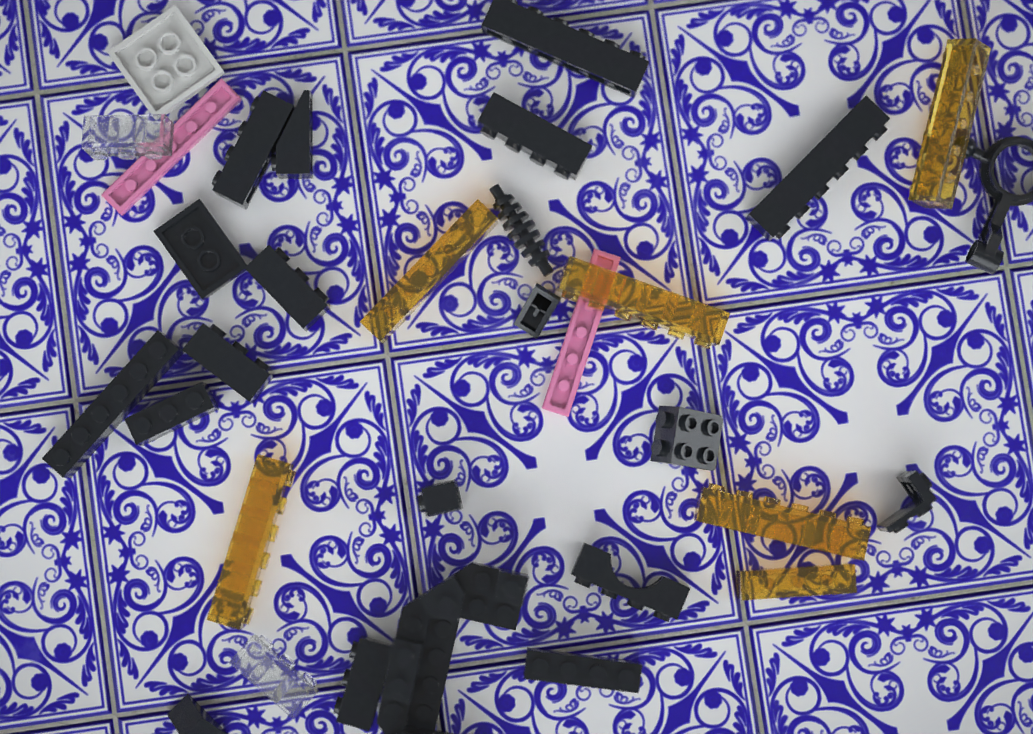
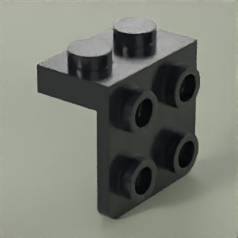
M659 406L650 461L707 471L715 470L723 425L722 416L683 407Z
M905 471L896 477L912 501L878 524L876 527L879 531L898 533L909 525L908 519L916 515L920 517L933 508L931 503L936 501L937 498L930 490L932 483L923 472L919 474L918 471Z

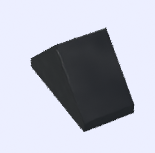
M537 283L515 320L514 325L533 337L538 338L559 305L561 297Z
M189 694L167 714L179 734H228Z

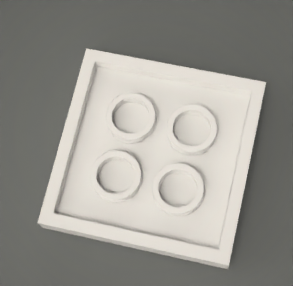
M176 4L107 51L156 121L225 74Z

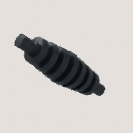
M499 184L491 187L489 191L495 198L493 208L495 211L502 210L497 215L499 221L508 219L502 225L504 231L514 228L507 235L508 239L513 241L520 238L514 243V247L517 250L526 247L521 252V255L524 258L531 256L532 259L528 261V264L531 267H538L544 277L548 276L554 271L548 263L550 253L548 250L541 252V249L545 246L543 239L535 242L541 235L538 229L529 233L536 226L535 222L532 219L523 223L529 217V214L526 211L517 214L522 206L519 202L511 204L515 197L512 194H505Z

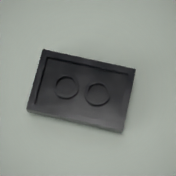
M200 199L154 230L156 236L202 300L207 299L246 271V262Z

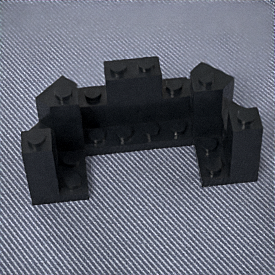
M471 562L402 607L397 633L392 643L376 721L383 734H454L436 730L435 728L460 618L516 630L520 608L523 605L528 583V574Z

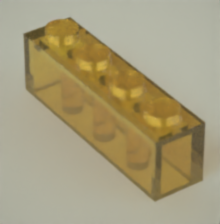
M852 563L736 570L737 595L740 600L857 593L855 564Z

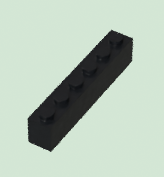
M516 0L492 1L482 23V33L630 97H635L649 65V61L645 60L646 57L643 54L633 50L630 52L624 51L614 41L605 39L603 42L594 38V34L586 29H573L563 19L554 17L552 20L543 16L541 10L531 6L524 8L518 5Z
M866 95L745 219L768 241L774 236L780 239L791 228L787 223L794 216L799 220L810 209L807 203L813 197L819 200L830 189L826 184L833 177L838 180L849 169L845 164L852 157L857 161L868 150L865 144L871 138L877 141L888 130L884 125L890 118Z
M157 330L42 459L63 478H72L183 355L184 351L166 334Z

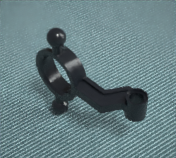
M1012 136L1003 138L993 143L986 151L976 147L975 141L970 137H961L954 143V153L959 158L968 159L972 157L981 161L979 167L981 184L986 193L995 200L981 233L970 247L965 260L966 263L989 274H994L997 271L1004 256V252L999 250L998 247L1003 238L1001 226L1010 206H1022L1033 201V189L1022 195L1009 193L998 184L994 174L996 158L1007 147H1021L1033 155V141L1023 137Z

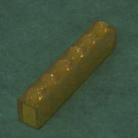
M976 38L947 39L908 200L924 208L952 209L991 51L989 46Z
M477 199L366 314L360 323L383 344L498 225V218Z
M569 256L566 260L556 291L562 292L561 297L572 302H577L578 299L589 302L588 307L604 312L605 308L615 311V317L630 321L631 317L641 320V326L652 330H657L658 327L668 330L667 335L681 340L684 339V336L695 340V345L706 349L720 344L730 315L729 312L572 256Z
M257 454L207 616L208 621L238 630L244 628L245 624H250L254 613V608L250 607L253 596L258 597L263 582L259 580L262 569H267L271 553H268L267 550L270 541L275 542L278 535L279 526L275 525L278 514L283 515L288 501L287 498H284L286 488H291L295 479L296 471L292 470L293 464Z
M709 483L708 488L701 487L693 521L864 561L871 527L863 525V519L847 516L846 521L835 519L837 513L820 510L819 514L808 512V506L792 503L791 508L781 506V500L764 496V500L760 501L752 499L753 493L737 490L736 495L725 492L726 487Z

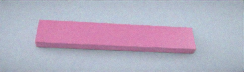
M221 78L101 195L123 216L242 101L241 97Z
M594 248L542 409L569 417L621 257Z

